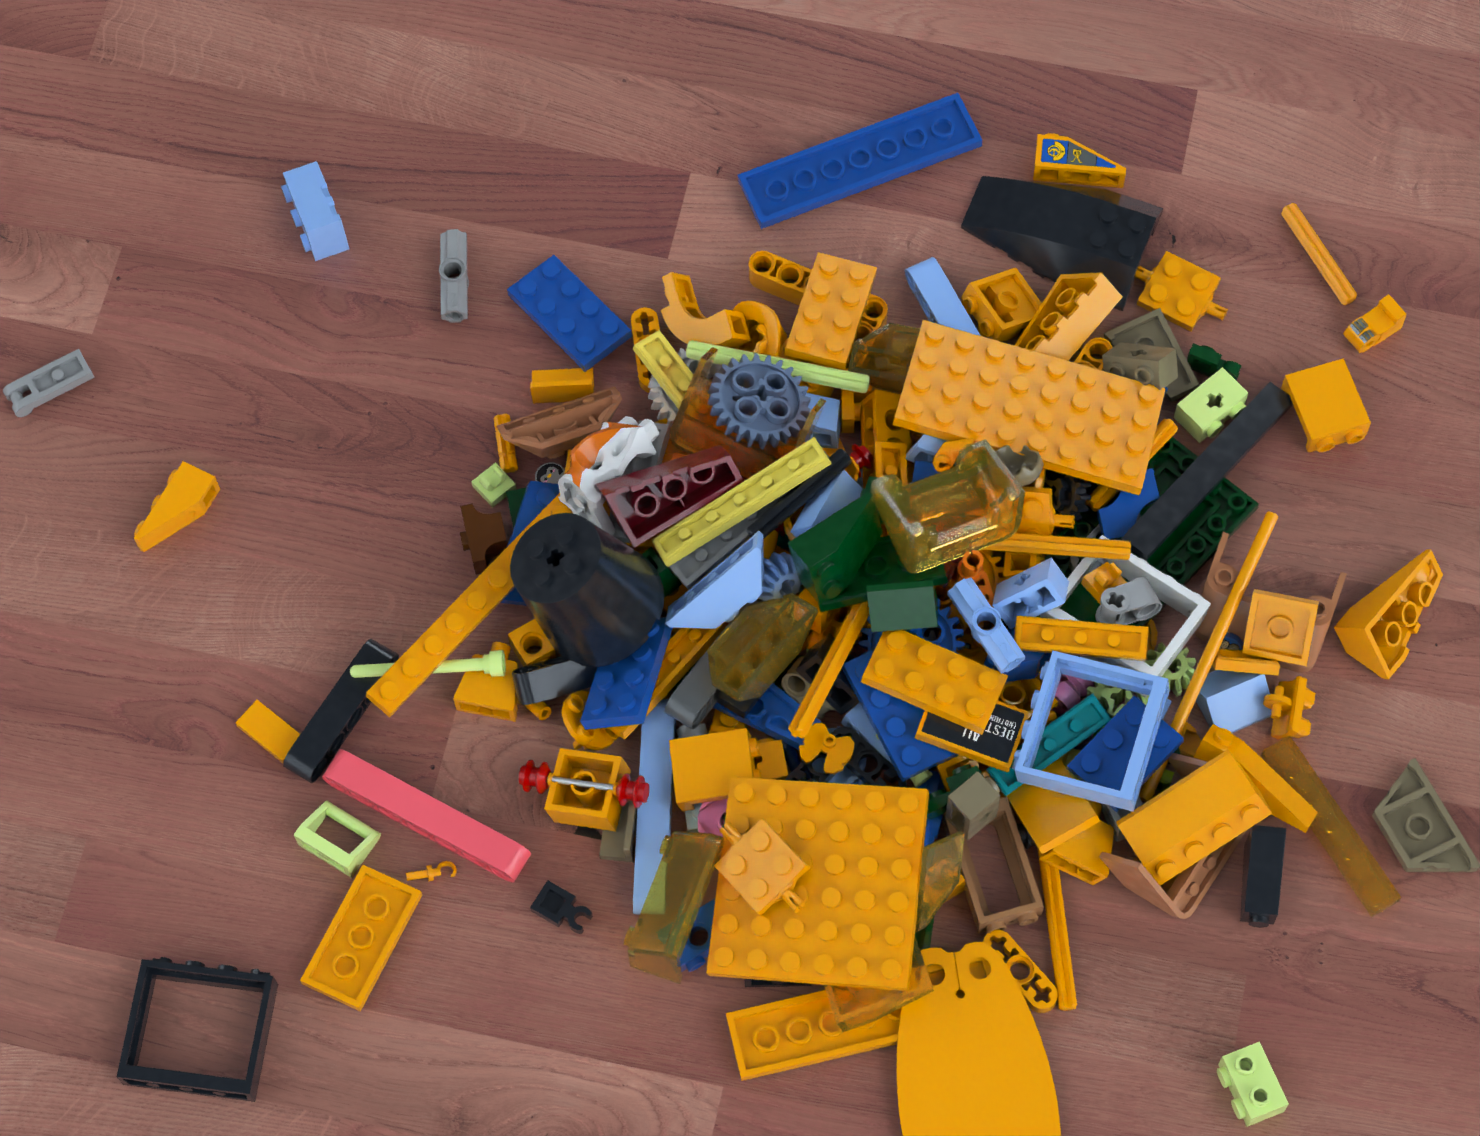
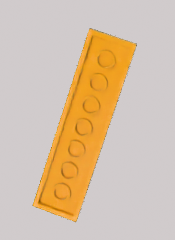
M976 958L971 961L969 971L973 977L983 979L989 975L991 967L986 959ZM933 964L924 969L923 977L927 983L937 985L943 981L945 972L940 965ZM840 986L726 1013L741 1081L896 1045L904 991ZM959 986L956 996L963 998L965 993L963 990H960Z

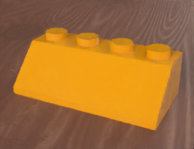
M1227 749L1136 808L1133 812L1116 821V824L1143 866L1161 886L1271 815L1272 812L1259 789Z

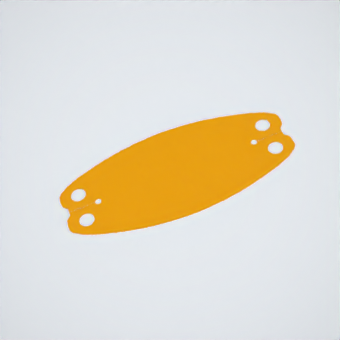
M986 942L968 943L960 951L951 953L946 952L942 948L923 949L917 954L912 963L909 991H904L897 1041V1094L903 1136H1061L1055 1086L1036 1023L1011 971L999 953ZM976 958L986 959L991 967L989 975L983 979L973 977L969 971L971 961ZM937 964L943 968L945 977L940 984L931 985L925 981L923 971L928 965ZM959 986L960 990H963L965 993L963 998L956 996Z

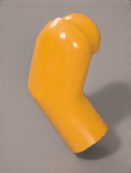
M973 437L944 442L933 458L934 469L937 472L945 473L953 467L959 456L975 453Z

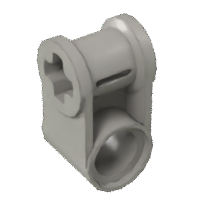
M1139 577L1128 583L1104 590L1100 599L1101 605L1096 610L1095 618L1097 623L1128 625L1153 617L1161 610L1162 604L1145 577Z

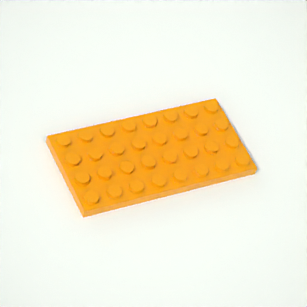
M923 320L892 425L947 441L973 437L975 449L981 450L988 447L992 453L1008 445L1014 453L1024 455L1019 452L1026 445L1030 450L1039 452L1044 464L1043 468L1140 495L1165 388L1159 390L1151 384L1143 385L1137 380Z

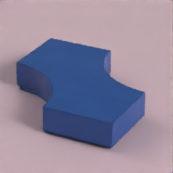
M1153 468L1146 470L1140 495L1120 490L1117 499L1112 504L1098 509L1096 513L1103 536L1110 540H1121L1136 523L1140 511L1160 498Z

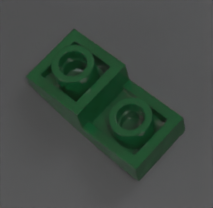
M970 764L954 769L952 771L953 776L946 778L950 791L945 792V789H941L929 794L927 818L931 820L946 812L948 795L976 772L983 776L982 771L977 766L971 768Z

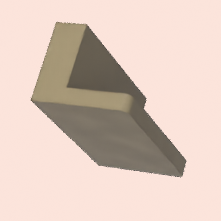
M628 801L625 806H622L616 832L603 830L600 859L633 862L637 827V808L634 807L633 801Z

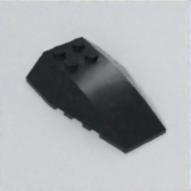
M982 176L963 219L961 228L991 247H998L1008 253V257L1014 261L1023 262L1031 267L1033 272L1040 277H1047L1054 282L1057 281L1061 274L1101 272L1123 296L1114 307L1123 311L1133 287L1136 271L1149 238L1155 232L1163 208L1107 189Z

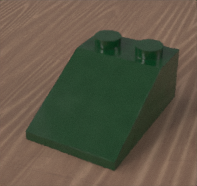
M870 491L788 542L800 582L820 605L828 599L837 597L841 591L848 587L883 533L875 500Z

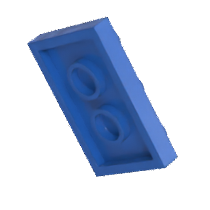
M1133 696L1067 765V769L1080 781L1120 791L1146 705L1136 696ZM1162 719L1142 785L1184 742V738ZM1110 806L1116 812L1120 809L1117 807Z

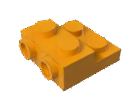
M1016 267L970 282L961 296V303L965 310L977 320L981 336L1000 342L1017 337L1021 329L1027 327L1042 304Z

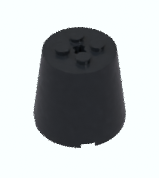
M559 513L538 521L523 534L513 551L510 564L513 584L554 649L565 659L567 658L586 667H600L619 662L633 654L648 640L649 636L647 634L655 620H660L664 606V587L655 566L641 553L580 515Z

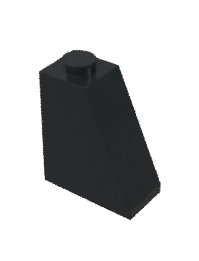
M1254 825L1251 827L1245 842L1240 921L1249 922V925L1252 927L1264 928L1268 927L1269 924L1274 925L1278 916L1286 828Z

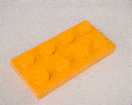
M818 252L785 347L784 355L845 370L876 277L877 267Z
M904 630L883 631L862 675L861 683L983 735L1008 675L1001 674L999 671Z
M362 865L301 977V984L361 1012L422 897V892Z

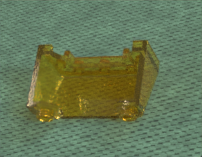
M986 439L974 444L965 445L959 451L954 468L905 486L902 485L900 478L893 474L880 476L878 479L873 480L871 484V493L873 494L876 507L899 559L909 573L915 574L962 557L967 551L970 554L972 550H980L1004 541L1014 535L1020 527L1025 491Z

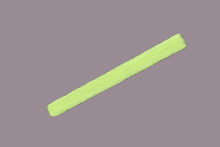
M694 340L689 341L686 348V357L689 359L727 366L731 358L740 362L742 354H745L749 361H752L755 354L754 352ZM757 353L760 361H765L768 356ZM771 356L772 364L782 360V369L786 370L789 367H793L791 376H801V381L860 393H867L870 384V376Z

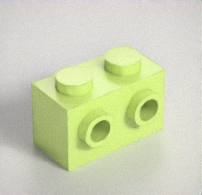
M1260 1041L1222 1056L1218 1064L1220 1068L1217 1069L1219 1080L1224 1088L1229 1087L1234 1098L1231 1100L1232 1108L1238 1119H1244L1247 1127L1283 1113L1289 1103Z

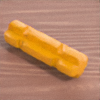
M508 414L496 415L493 420L500 467L505 473L515 472L518 469L515 445L503 440L497 427L498 425L510 422L511 419Z

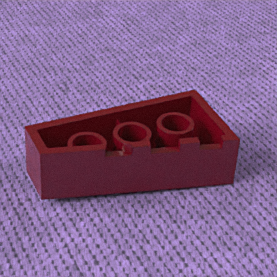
M721 445L595 485L605 499L625 537L635 548L744 482V479L730 454Z

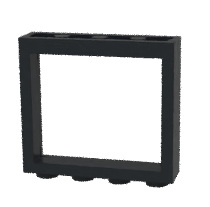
M161 957L160 959L153 958V960L142 959L116 1077L123 1085L255 1102L278 989V983L274 976H271L270 973L260 972L259 969H251L250 973L239 972L236 967L230 965H218L216 969L205 967L204 963L191 960L185 961L184 965L172 963V960L166 957ZM156 979L263 993L246 1080L138 1066Z

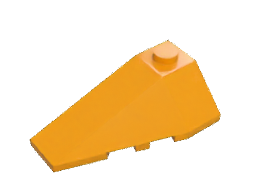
M1431 549L1423 551L1350 607L1334 626L1345 652L1383 679L1389 680L1405 661L1409 653L1406 645L1411 634H1417L1421 626L1418 623V618L1423 607L1430 606L1442 579L1443 573Z
M1212 724L1193 758L1209 762L1228 749L1261 792L1272 812L1271 815L1306 833L1318 812L1242 739L1234 736L1229 730Z

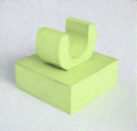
M496 462L471 481L475 490L492 508L507 497L506 491L517 489L514 481Z

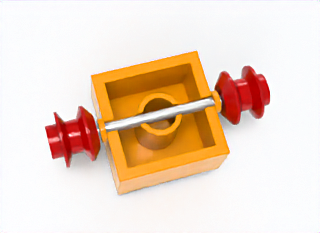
M560 748L553 773L547 762H542L540 767H535L533 760H528L526 765H523L519 771V784L523 786L525 792H530L532 787H536L538 794H543L549 788L544 810L554 823L616 832L622 806H625L628 801H633L634 807L640 808L642 802L646 803L649 797V784L645 783L644 776L640 775L636 781H631V770L621 756Z

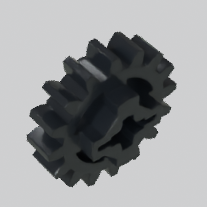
M1046 469L1043 488L1052 489V504L1055 513L1075 515L1074 520L1081 521L1082 516L1080 512H1088V507L1084 503L1085 500L1091 499V495L1086 493V489L1091 486V483Z

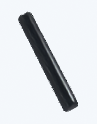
M838 449L829 457L831 465L789 491L747 528L748 535L752 537L757 531H760L763 534V539L766 538L852 463L848 453L843 449Z

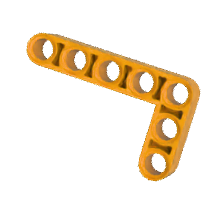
M768 251L753 253L748 262L750 283L757 289L800 306L812 269ZM767 268L768 271L758 272L757 269ZM787 279H793L796 282L789 284L785 283L784 281ZM871 293L855 338H864L867 341L864 343L854 341L847 363H852L855 366L845 368V371L860 374L864 372L886 328L887 304L882 298ZM870 313H876L880 316L877 318H871L867 315Z

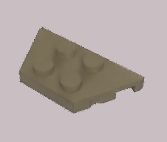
M1416 758L1410 760L1405 770L1372 814L1373 819L1405 872L1478 871L1480 869L1479 861Z

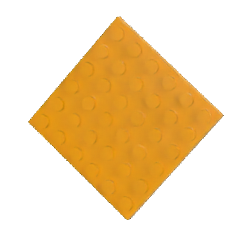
M730 777L725 824L731 822L733 827L742 835L747 833L761 818L764 819L810 868L797 880L792 889L805 902L802 908L793 900L801 909L800 911L794 913L791 907L782 899L773 903L762 915L758 914L719 872L706 973L709 976L909 991L929 801L928 789ZM724 836L720 859L729 851L732 845Z

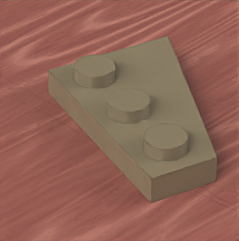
M1160 308L1104 333V338L1113 347L1122 342L1176 348L1178 378L1166 386L1168 390L1165 394V397L1171 402L1189 395L1199 387V383Z

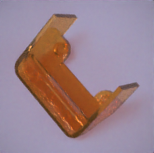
M712 347L701 357L670 429V439L677 448L689 454L721 445L730 454L743 479L747 480L810 439L826 400L821 398L811 409L803 429H800L796 438L791 436L788 444L779 440L777 447L773 448L770 442L767 441L764 449H761L758 441H754L751 447H748L746 438H742L737 443L735 442L737 434L733 432L726 436L727 426H717L716 422L719 416L710 415L713 406L707 402L710 396L708 390L712 380L707 378V374L718 349Z

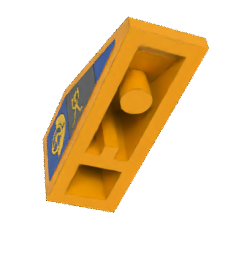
M1055 133L1037 135L1033 181L1113 188L1124 187L1126 168L1069 137L1060 136Z

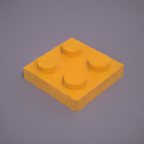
M1254 589L1242 654L1307 666L1319 601Z

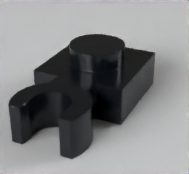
M547 880L530 906L531 912L557 927H560L563 920H566L571 930L577 934H582L584 930L581 925L575 922L576 918L585 916L591 920L593 917L591 910L587 907L573 906L576 902V896Z

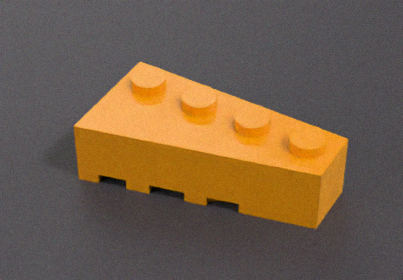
M1101 272L1061 274L1014 346L1069 361L1123 296Z

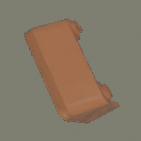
M1225 532L1222 534L1201 594L1211 605L1203 622L1194 633L1198 638L1207 642L1239 574L1234 567L1221 562L1229 534ZM1340 573L1331 599L1322 596H1310L1307 598L1319 601L1307 666L1278 661L1280 667L1298 673L1307 672L1314 667L1347 575L1346 573ZM1243 595L1227 632L1239 636L1243 643L1252 600L1251 597Z
M1173 753L1167 759L1181 776L1179 780L1207 763V761ZM1246 831L1161 886L1146 870L1137 856H1131L1126 859L1102 851L1099 857L1124 887L1167 914L1180 919H1187L1194 913Z

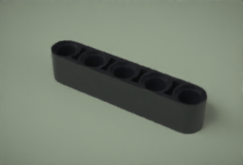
M373 639L366 641L288 751L283 767L308 782L314 783L371 704V701L366 697V692L381 678H354L350 674L351 667L354 665L395 663L399 659V654Z

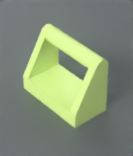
M327 800L294 833L299 846L351 878L381 836V833ZM326 816H329L363 837L364 840L348 854L315 832Z

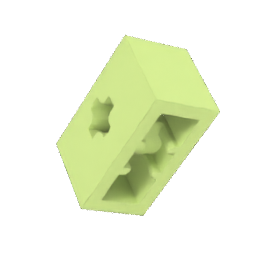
M1222 367L1177 404L1174 419L1200 443L1208 436L1210 438L1215 437L1222 430L1223 424L1230 418L1234 420L1246 407L1245 403L1248 392Z

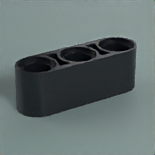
M559 656L517 668L512 671V677L518 704H534L590 688L597 667L581 666L579 663Z

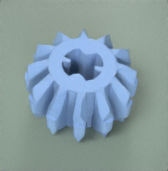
M773 552L769 559L764 558L763 591L759 599L771 607L776 605L784 607L788 600L794 601L796 593L803 591L801 588L802 583L798 578L792 555L786 552L781 554Z

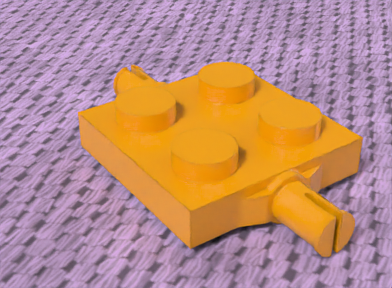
M1168 251L1165 252L1159 264L1152 271L1138 266L1135 277L1145 282V288L1137 300L1138 306L1150 312L1160 308L1166 320L1192 332L1198 320L1206 313L1221 321L1224 320L1228 309L1212 302L1213 294L1220 283L1221 277Z
M988 484L985 508H965V520L983 521L986 531L1052 535L1055 527L1073 529L1075 525V515L1055 513L1052 504L1051 488L1024 486L1012 488L1005 485Z
M761 818L747 833L742 835L733 827L731 822L724 824L732 835L723 827H721L719 832L732 845L714 867L758 914L762 915L773 903L782 899L791 907L794 913L800 911L801 909L793 900L802 908L805 902L792 889L797 880L810 867L764 819Z

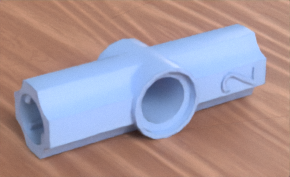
M972 577L964 578L948 590L947 595L970 627L973 638L978 643H981L1000 673L1009 672L1018 667L1025 660L1024 653L1002 623L1000 613L991 607ZM981 621H990L994 624V627L990 630H983L978 624Z

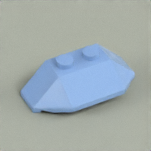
M757 531L748 541L678 600L668 606L665 624L670 628L716 629L722 623L732 621L739 613L740 608L746 603L752 604L763 591V534Z

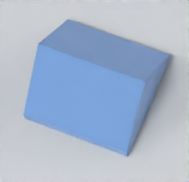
M1215 670L1208 673L1196 699L1209 727L1214 724L1229 730L1231 733L1271 717V709L1263 705L1264 696L1270 694L1265 674Z

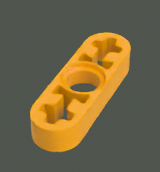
M639 308L631 316L634 345L660 330L658 315L651 308ZM641 319L648 320L649 334L643 335ZM635 353L639 385L642 390L649 393L650 388H648L650 380L648 369Z
M993 930L991 933H987L983 942L992 946V940L997 943L1003 941L1005 942L1003 950L1007 956L1010 957L1012 952L1016 954L1006 962L1009 970L1016 963H1023L1028 967L1029 975L1027 978L1022 980L1015 979L1027 1005L1037 1013L1051 1011L1058 997L1055 985L1007 932ZM996 950L1004 960L1005 956L999 950ZM1034 977L1038 978L1034 986L1041 993L1046 990L1049 992L1048 1003L1043 1000L1035 1001L1037 993L1031 985L1027 991L1024 989V987L1031 984Z

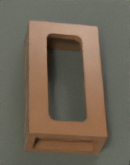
M1007 797L1000 798L997 817L987 825H992L996 829L1020 901V905L1016 908L995 914L989 911L966 839L945 818V814L943 817V827L956 867L965 879L964 892L978 934L983 932L991 933L993 930L1004 931L1007 929L1006 926L1018 922L1020 926L1032 924L1038 920V917L1042 916L1044 908Z

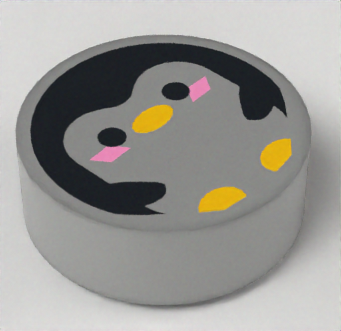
M545 463L537 469L535 481L558 484L565 470L557 463Z

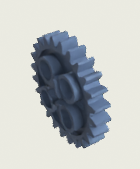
M757 353L754 354L752 361H749L745 354H742L740 362L731 358L728 366L722 364L719 373H715L708 390L710 396L707 403L713 406L710 415L719 416L716 422L717 426H727L726 436L733 432L737 434L735 441L737 443L742 438H746L748 447H751L754 441H758L761 449H764L767 441L770 442L773 448L777 447L779 440L788 444L790 437L796 438L800 429L804 428L811 410L808 408L811 398L805 396L808 387L799 386L802 377L791 376L793 367H789L786 370L782 369V360L772 364L770 355L766 357L765 361H760Z

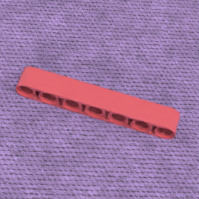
M338 750L322 775V779L333 788L508 882H515L531 856V852L516 841L345 750Z

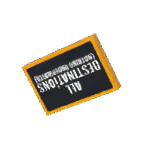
M997 701L984 733L981 735L924 710L914 738L1008 773L1014 759V753L1021 739L1024 722L1028 719L1030 712Z

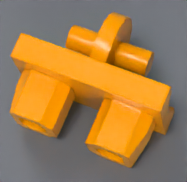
M1297 676L1293 681H1281L1278 683V686H1275L1274 694L1264 696L1263 705L1271 709V718H1273L1272 737L1276 739L1288 736L1301 738L1310 734L1311 723L1308 719L1302 717V712L1312 707L1316 693L1306 687V678Z

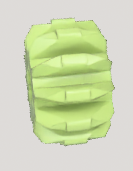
M1161 642L1158 644L1157 651L1149 650L1147 653L1148 660L1143 662L1152 667L1166 649V646ZM1187 647L1180 651L1162 676L1163 678H1168L1169 689L1177 697L1181 695L1182 688L1187 689L1195 672V669L1192 667L1195 666L1196 659L1194 657H1187L1189 652Z

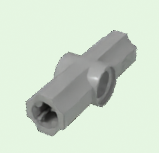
M451 229L440 234L441 319L450 323H458L468 319L467 233L461 232L458 229ZM452 274H460L456 278H449Z

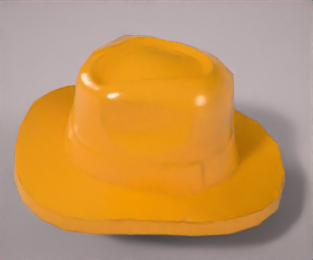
M742 301L738 303L733 311L743 312L751 341L735 349L778 357L779 349L787 339V334L774 310L756 301Z

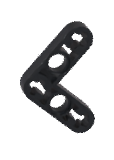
M839 727L831 733L836 738L849 736L854 741L853 756L845 766L864 784L886 786V782L880 777L882 770L885 769L884 778L888 782L893 783L897 781L898 787L907 788L906 780L901 781L894 766L855 730L850 727ZM821 751L810 763L802 761L785 780L805 781L806 773L804 771L806 770L811 777L808 780L809 782H813L812 779L817 782L828 783L836 774L818 773L813 769L812 764L816 759H826L827 754ZM865 757H871L877 762V768L872 772H864L859 767L860 760Z

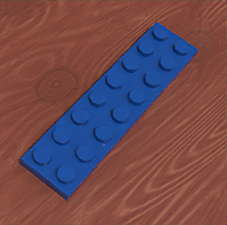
M955 93L738 174V182L760 228L763 229L982 146L983 140L959 93Z

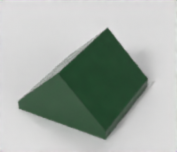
M933 580L866 585L872 632L938 627V598Z

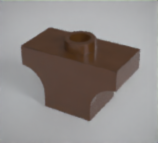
M473 503L460 506L466 530L460 532L463 550H470L475 574L477 575L481 574L488 567L490 561L495 556L500 555L506 549L508 543L501 512L483 514L478 512L474 508Z

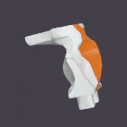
M625 416L618 423L604 422L601 430L593 432L581 440L570 452L571 462L569 470L558 481L559 500L570 508L573 514L586 518L613 536L615 528L603 507L605 499L595 484L622 476L629 462L635 456L647 458L656 454L652 442L660 433L654 422L644 419L638 424L632 417Z

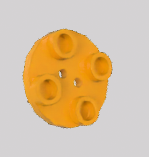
M582 690L573 692L563 702L562 717L568 732L575 739L573 742L574 749L578 750L582 746L584 750L592 749L599 751L608 748L619 736L608 728L585 730L580 720L589 692Z

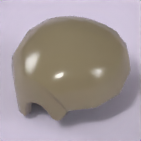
M1008 445L995 451L990 460L998 481L1012 488L1023 487L1034 482L1039 477L1044 466L1038 451L1030 450L1026 445L1019 452L1024 455L1014 453Z

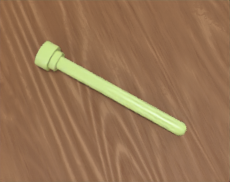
M503 650L490 651L489 654H484L483 658L445 660L432 674L484 671L485 674H490L491 677L505 676V654ZM394 663L354 665L350 669V674L354 678L381 677Z

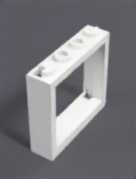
M1101 535L1099 539H1108V538H1106L1105 536ZM1132 553L1128 560L1084 557L1067 578L1069 584L1066 600L1097 560L1102 564L1113 562L1122 571L1121 576L1129 581L1145 577L1159 600L1179 611L1188 619L1152 667L1143 661L1081 657L1162 677L1203 622L1211 603L1200 594L1192 592L1176 582L1173 577L1165 575L1149 565L1147 561L1138 558ZM1062 605L1040 615V618L1079 621L1060 609ZM1139 693L1140 695H1142V696L1145 697V698L1148 696V695Z

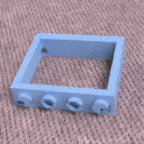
M1052 651L1049 662L1046 661L1045 665L1041 668L1040 679L1043 680L1040 691L1035 690L1032 696L1031 709L1034 711L1031 720H1025L1022 728L1021 739H1024L1021 751L1016 750L1014 753L1012 769L1015 770L1017 782L1133 812L1170 692L1168 678ZM1062 674L1149 695L1120 791L1032 768Z

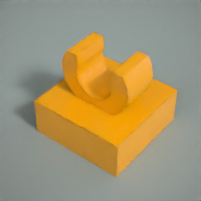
M1106 562L1083 576L1081 584L1101 605L1100 599L1104 590L1127 582L1121 576L1122 571L1113 562L1110 564Z

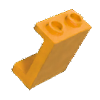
M1344 358L1284 376L1281 390L1291 398L1307 437L1306 449L1308 453L1313 451L1326 452L1334 448L1335 445L1344 442L1354 444L1364 439L1367 435L1371 421Z
M747 728L669 740L676 804L681 811L694 810V804L728 799L730 777L762 779L761 770L755 769L754 757H759L757 738H751Z

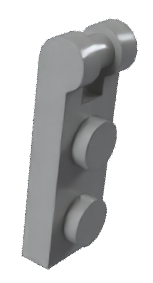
M77 349L9 383L4 387L3 393L7 400L12 401V410L17 417H24L30 414L34 408L95 377L81 351ZM30 389L32 394L23 397V393Z

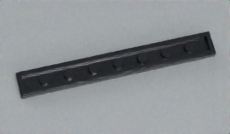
M1269 382L1122 537L1121 540L1131 543V552L1147 561L1292 407L1293 403L1290 396Z

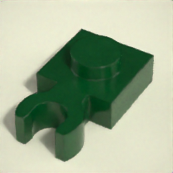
M1193 343L1188 353L1187 362L1191 369L1208 377H1211L1223 367L1237 380L1241 365L1236 362L1222 360V355L1209 346H1199Z

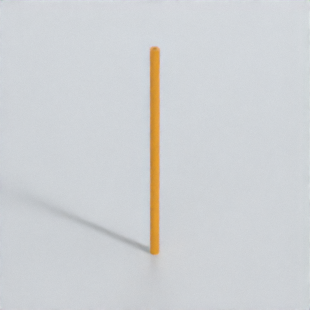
M1267 511L1171 722L1170 726L1180 735L1277 522L1278 515L1273 512ZM1168 760L1143 784L1139 793L1141 801L1146 803L1152 799L1168 764Z

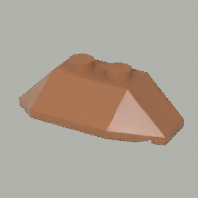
M614 386L498 425L497 427L503 440L541 458H557L564 455L565 450L574 448L591 433L601 430L604 422H610L622 401V397Z

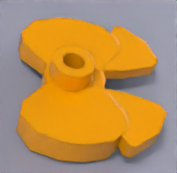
M815 723L811 726L807 736L804 737L803 745L799 746L800 757L805 763H810L822 751L824 754H827L824 772L826 774H836L843 771L844 766L852 758L855 743L849 736L836 738L834 735L829 734L825 724Z

